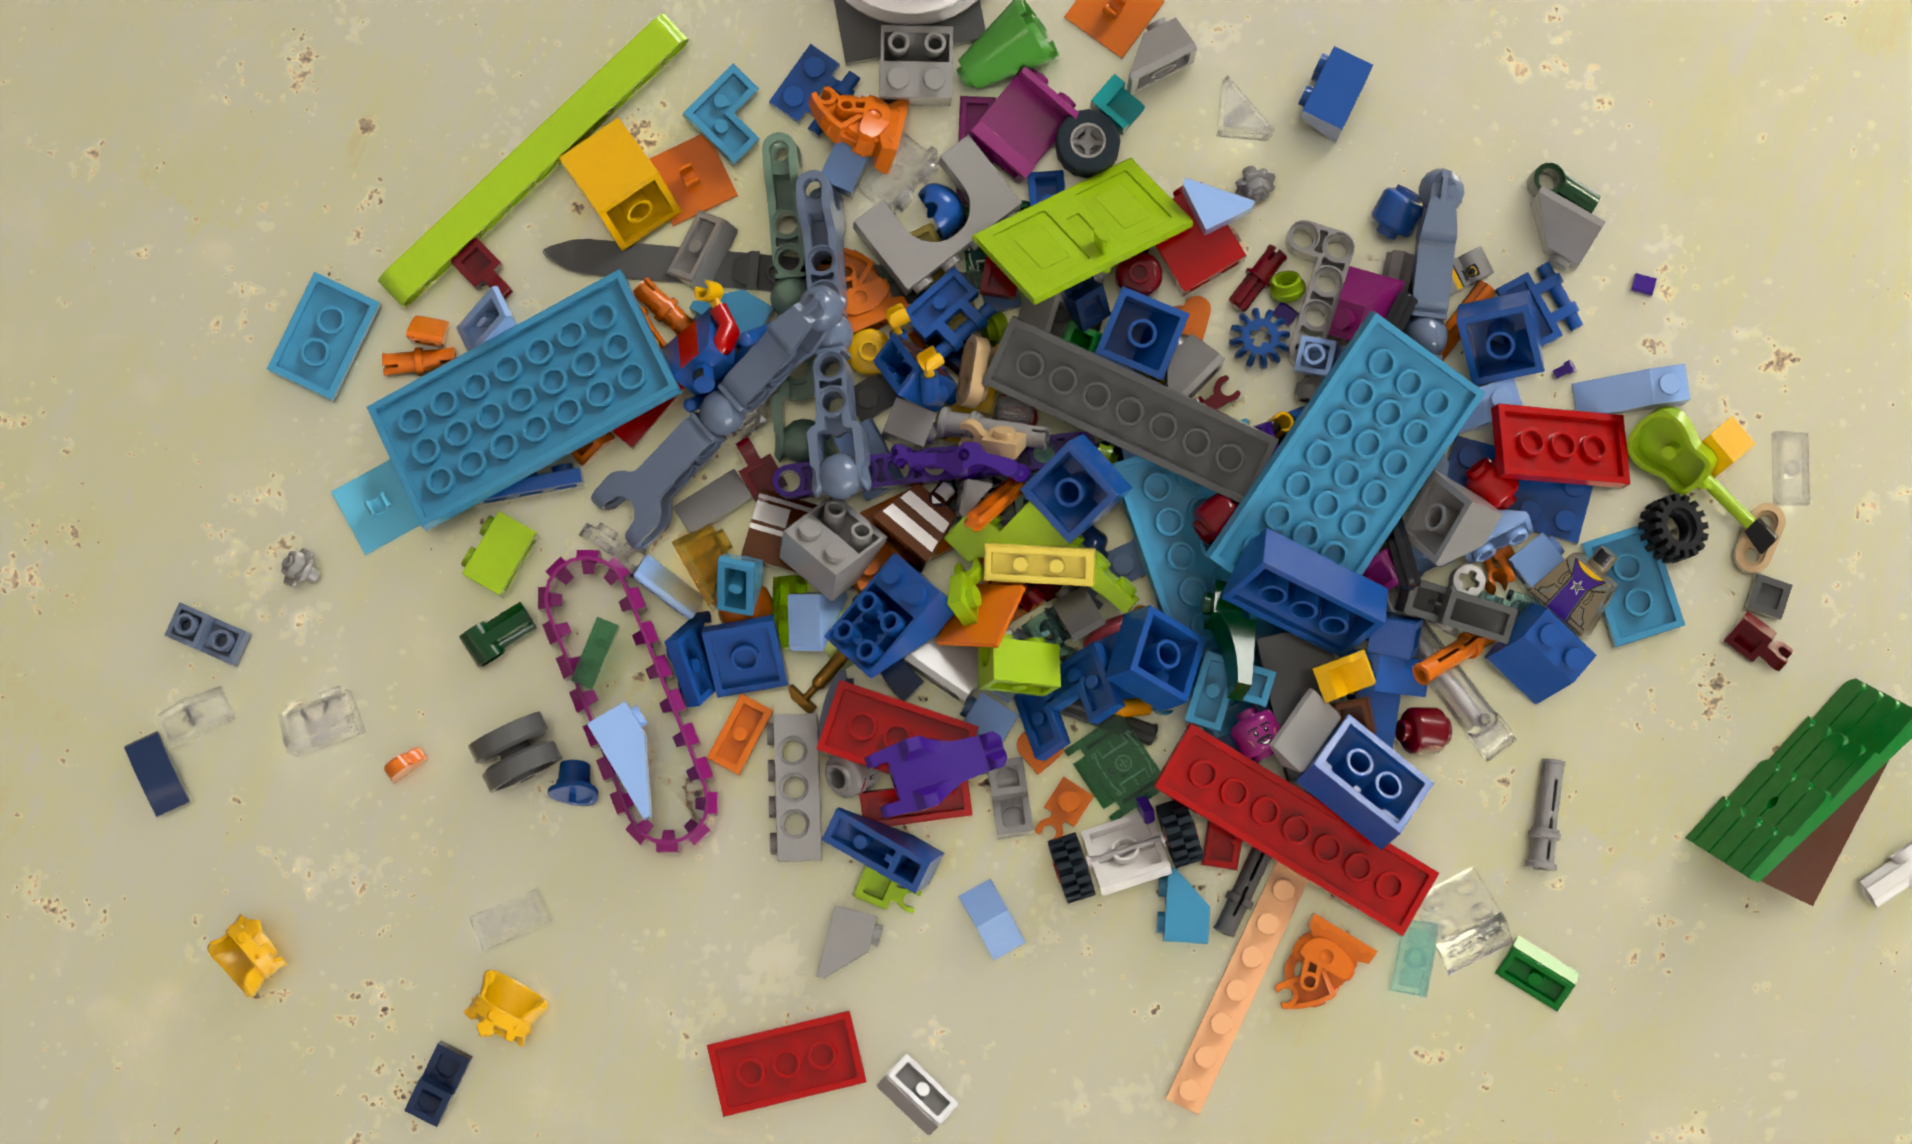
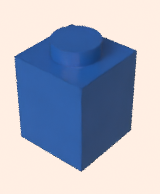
M1386 612L1385 624L1365 640L1369 641L1367 652L1411 660L1418 655L1423 619Z

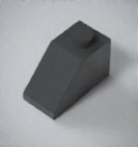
M1069 585L1055 593L1058 601L1054 602L1052 606L1073 642L1106 624L1084 586L1077 589L1074 585Z

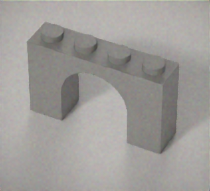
M969 134L943 153L938 162L962 193L967 204L968 219L959 233L950 239L940 242H928L918 239L905 229L883 200L857 218L853 223L854 231L905 296L912 291H915L918 295L934 282L931 278L941 269L947 273L951 268L956 267L963 260L960 255L970 247L974 251L978 250L980 247L973 242V234L1016 214L1021 208V200Z

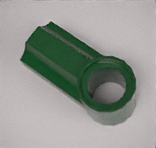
M1544 163L1529 175L1527 188L1533 197L1541 188L1539 175L1546 173L1554 180V187L1551 191L1591 214L1601 198V195L1565 174L1563 169L1555 163Z
M519 602L490 621L484 620L461 634L459 638L476 666L481 668L503 655L507 647L538 628L523 604Z

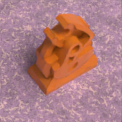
M829 86L823 89L820 98L817 92L811 93L808 105L822 131L835 144L845 142L852 147V152L864 158L873 156L874 168L888 175L898 150L910 101L897 100L891 104H886L882 99L873 95L868 97L861 95L860 98L853 95L839 96Z
M844 248L848 299L845 312L848 314V321L851 323L853 334L867 328L878 330L890 325L885 316L886 310L899 303H902L906 309L909 306L904 296L891 297V287L886 278L882 279L877 274L874 268V261L855 249ZM832 261L830 264L823 265L820 263L818 266V271H826L827 269H829L832 265Z
M1312 913L1307 922L1309 932L1303 934L1295 942L1291 955L1285 963L1284 975L1286 980L1274 986L1276 993L1280 992L1283 988H1289L1292 991L1291 1000L1280 1002L1282 1009L1315 1008L1325 1004L1326 1001L1337 996L1336 992L1347 980H1351L1355 974L1354 970L1357 967V961L1369 964L1378 951L1317 914ZM1298 961H1300L1299 975L1295 976L1294 968Z

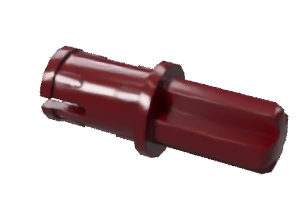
M1269 244L1253 268L1246 269V277L1229 298V303L1235 309L1242 312L1247 311L1263 288H1269L1270 279L1283 262L1287 260V256L1280 249L1276 253V247Z

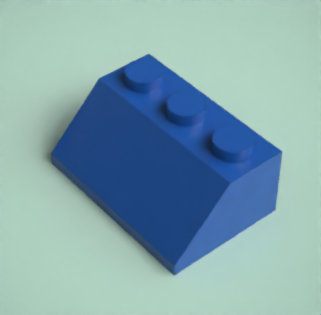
M1349 714L1326 739L1305 771L1300 773L1296 779L1298 784L1381 850L1401 834L1434 785L1432 780Z

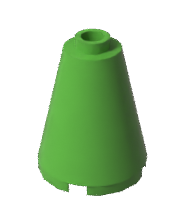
M1013 0L958 59L961 67L956 70L967 87L974 85L977 89H981L1018 74L1025 66L1028 69H1032L1059 57L1060 53L1053 40L1049 43L1046 40L1048 38L1047 30L1025 0Z

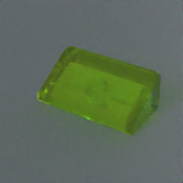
M799 575L773 577L772 615L774 614L782 650H791L789 647L788 594L807 593V581Z

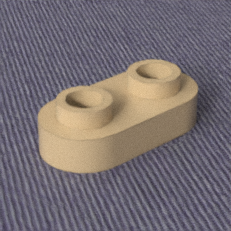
M971 335L964 346L956 393V402L959 406L975 409L987 397L988 386L983 384L982 381L994 355L993 348L990 347V342L987 338Z
M1771 503L1760 504L1752 509L1750 513L1756 519L1762 516L1768 517L1771 521L1770 528L1778 535V539L1763 554H1759L1745 534L1746 529L1743 527L1734 549L1733 559L1736 566L1745 573H1759L1768 567L1785 528L1786 519L1783 511ZM1752 549L1757 553L1756 562H1749L1746 559L1745 553L1747 550Z

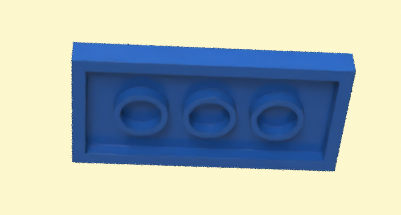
M1457 435L1453 441L1448 460L1447 477L1465 487V482L1468 478L1465 474L1472 465L1484 457H1488L1490 460L1496 458L1494 445ZM1519 480L1518 490L1514 494L1517 500L1506 510L1526 511L1532 523L1533 533L1540 535L1543 532L1546 537L1552 535L1557 540L1576 545L1579 541L1593 486Z

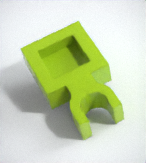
M863 866L852 892L854 897L886 910L890 901L893 900L897 902L901 909L912 914L914 912V908L904 904L903 901L906 894L913 892L898 886L896 882L870 867ZM920 890L915 895L920 896L922 891Z

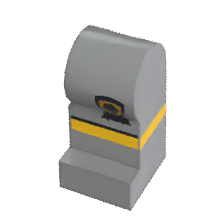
M1482 247L1475 248L1457 258L1454 257L1450 297L1494 273Z

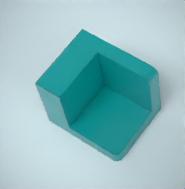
M1115 73L1093 97L1090 103L1092 110L1101 111L1110 117L1122 135L1145 109V106L1125 89V82Z

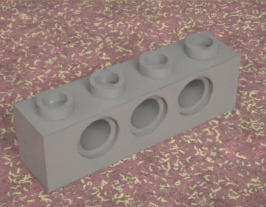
M817 713L773 715V723H767V745H774V760H768V781H775L776 796H769V818H776L777 833H770V854L777 855L778 862L823 861L819 751L816 750L819 736ZM793 741L798 742L803 746V756L795 762L786 760L783 756L785 745ZM791 778H799L804 782V793L798 798H789L784 792V785ZM794 814L803 816L806 821L804 831L798 835H791L785 829L787 818Z

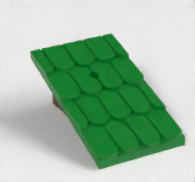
M1856 678L1845 682L1813 718L1808 716L1770 759L1761 761L1728 798L1723 796L1685 838L1749 879L1758 883L1761 881L1813 906L1889 760L1912 739V707Z

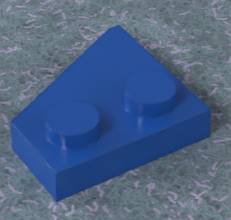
M709 611L697 612L692 619H689L664 641L667 656L673 665L678 679V687L684 696L687 708L700 706L715 692L701 634L704 623L711 622Z

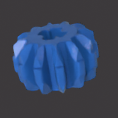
M1253 308L1252 321L1247 315L1241 313L1238 319L1243 327L1232 325L1230 328V332L1239 337L1230 339L1229 346H1241V349L1235 353L1234 358L1239 360L1245 355L1249 356L1246 362V367L1249 369L1253 366L1255 359H1259L1260 369L1266 370V357L1277 365L1281 359L1276 351L1287 353L1289 350V346L1280 341L1290 338V331H1278L1284 325L1285 320L1279 318L1272 323L1270 320L1273 316V310L1268 309L1263 319L1260 318L1259 309ZM1259 331H1262L1266 334L1264 339H1269V343L1263 342L1260 347H1257L1253 344L1255 339H1250V335L1256 336Z

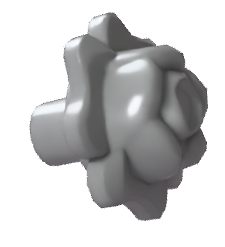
M1248 166L1242 171L1243 178L1235 182L1237 186L1236 195L1254 200V203H1257L1260 200H1266L1270 192L1275 189L1273 182L1276 177L1274 173H1268L1265 168L1256 170L1254 166Z
M302 548L299 552H289L288 557L283 559L281 564V572L285 575L283 582L285 585L294 588L303 580L314 583L318 579L319 571L312 567L313 561L311 559L314 552L306 548Z

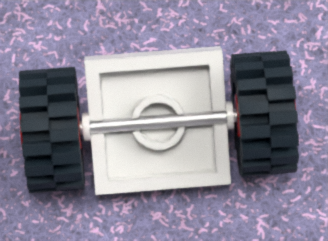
M1175 800L1156 805V812L1162 830L1158 832L1155 822L1145 824L1139 812L1080 831L1088 854L1085 857L1076 832L1047 841L1053 859V867L1067 903L1070 904L1096 895L1089 870L1094 871L1102 896L1172 874L1164 849L1165 846L1168 847L1176 869L1204 860L1197 829L1190 815L1189 808Z

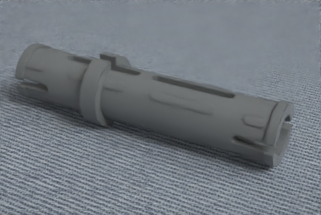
M1253 847L1251 848L1232 891H1227L1225 895L1227 899L1226 904L1213 929L1231 938H1235V933L1246 910H1251L1254 904L1251 899L1271 859L1270 857Z

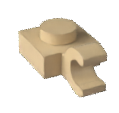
M965 419L960 424V429L972 432L973 439L963 437L959 442V446L963 442H978L987 453L1016 459L1026 448L1027 433L1015 432L1013 427L996 426L986 431L981 423L975 419Z

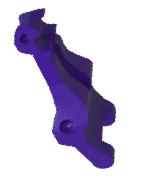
M963 442L956 450L945 453H915L913 449L902 444H895L891 448L892 463L894 466L898 465L901 469H904V466L908 463L910 468H915L917 471L924 468L930 470L942 469L964 480H980L986 474L992 472H1000L1004 476L1011 477L1020 483L1027 482L1031 477V470L1028 466L1019 464L1014 459L989 454L978 442Z
M991 731L979 736L955 741L933 740L917 735L865 757L864 760L867 769L887 764L898 799L897 802L887 803L885 806L880 807L882 817L889 818L936 807L961 783L1005 766L1007 754L1004 750L1001 736Z

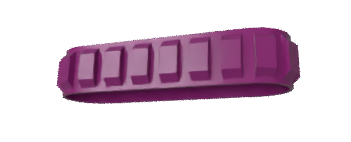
M577 550L575 558L565 561L562 557H559L545 571L550 576L546 587H538V610L546 612L549 621L542 624L549 644L552 647L560 646L563 655L555 658L565 681L573 679L576 686L575 690L569 692L576 712L579 715L586 713L589 722L594 720L595 716L590 705L598 701L595 690L584 691L577 671L585 667L581 656L571 658L564 637L572 632L568 622L558 624L554 607L562 606V594L555 593V590L560 581L567 585L574 578L570 573L572 570L582 567L583 574H595L596 566L608 569L603 578L611 586L619 580L623 585L627 596L619 601L622 612L633 610L640 628L638 632L632 635L636 646L647 645L654 664L645 670L649 680L660 678L667 698L659 703L662 713H674L681 732L672 738L676 747L687 746L694 766L686 770L690 781L700 779L705 797L695 798V809L703 810L704 813L699 823L691 818L684 825L688 832L687 835L676 839L674 830H663L661 839L652 838L648 834L654 825L649 820H642L639 823L636 821L631 809L635 804L629 794L625 793L619 777L586 724L582 727L590 747L593 749L600 747L603 754L602 758L596 760L603 780L606 783L613 781L617 791L609 794L618 816L627 815L631 823L625 830L641 846L645 845L649 840L655 843L657 853H680L681 845L688 842L697 847L712 832L706 826L710 821V816H719V793L710 792L707 782L715 777L705 756L697 758L694 748L701 745L693 723L684 724L680 714L688 711L682 694L678 688L670 690L667 680L674 677L665 654L657 656L654 647L661 642L654 624L651 620L643 622L640 613L648 610L641 591L638 587L630 588L626 582L632 574L615 557L607 562L602 559L599 550Z

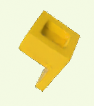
M1364 649L1313 668L1325 703L1376 683Z

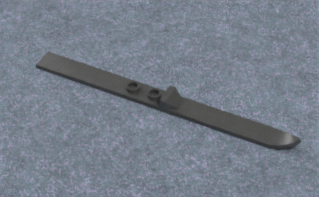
M574 239L543 249L544 255L549 260L567 271L581 275L605 277L621 269L627 279L644 281L648 277L654 282L685 284L666 273L679 249L676 246L634 243L624 251H621L615 241ZM728 251L713 281L721 284L723 288L771 292L776 282L774 274H778V271L773 265L772 255L760 254V251H749L748 253ZM783 256L781 266L785 270H793L798 266L800 258ZM823 260L820 263L823 265L830 264L832 260ZM874 264L877 274L882 279H887L891 287V297L904 296L907 303L912 304L926 291L924 290L918 295L915 291H912L905 296L883 266ZM960 272L975 287L976 279H970V275H976V273Z

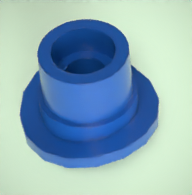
M573 759L562 761L559 766L556 784L548 788V797L570 805L589 806L595 804L598 801V790L590 782V764Z

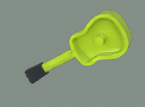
M1663 406L1655 409L1635 426L1628 438L1627 451L1632 461L1639 468L1662 478L1675 493H1680V495H1685L1696 487L1706 489L1746 529L1745 534L1759 554H1763L1778 539V535L1760 517L1756 519L1711 475L1717 464V456L1711 448L1702 443L1692 421L1683 411L1673 406Z

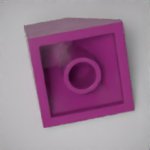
M1349 266L1328 335L1350 342L1370 311L1376 312L1386 319L1397 294L1402 292L1405 282Z

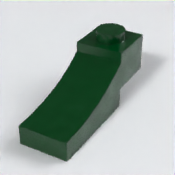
M1215 580L1209 592H1204L1202 595L1200 613L1205 614L1204 629L1212 631L1223 656L1227 674V699L1242 701L1252 686L1256 620L1243 618L1242 608L1222 599V592L1227 582Z

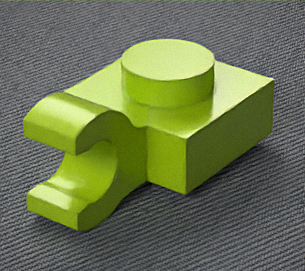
M978 558L973 559L972 568L968 571L965 570L961 563H956L954 567L955 575L950 576L947 604L963 626L977 623L978 607L982 603L981 594L976 584L984 577V567Z

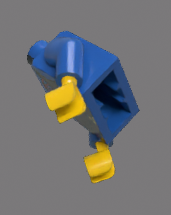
M902 303L888 308L885 316L892 328L889 332L890 339L874 358V364L900 397L933 412L939 411L944 403L949 406L956 403L957 383L943 366L945 362L942 355L936 353L933 345L923 351L908 341L907 330L900 326L911 322Z

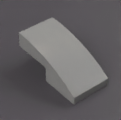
M1023 757L1009 758L1006 760L1005 766L988 772L998 839L1034 834Z

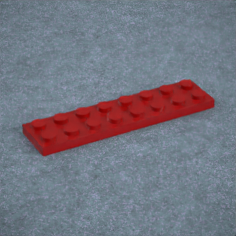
M1192 723L1187 725L1152 785L1156 790L1400 936H1404L1439 875V872L1391 843L1382 850L1379 849L1321 801Z

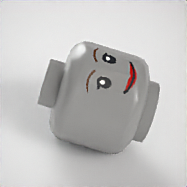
M832 755L826 763L825 777L829 787L835 793L842 797H854L876 785L879 779V771L872 768L867 769L866 766Z

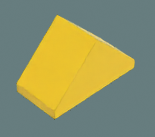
M1733 416L1702 440V443L1711 448L1717 456V464L1711 475L1714 478L1717 477L1756 444Z

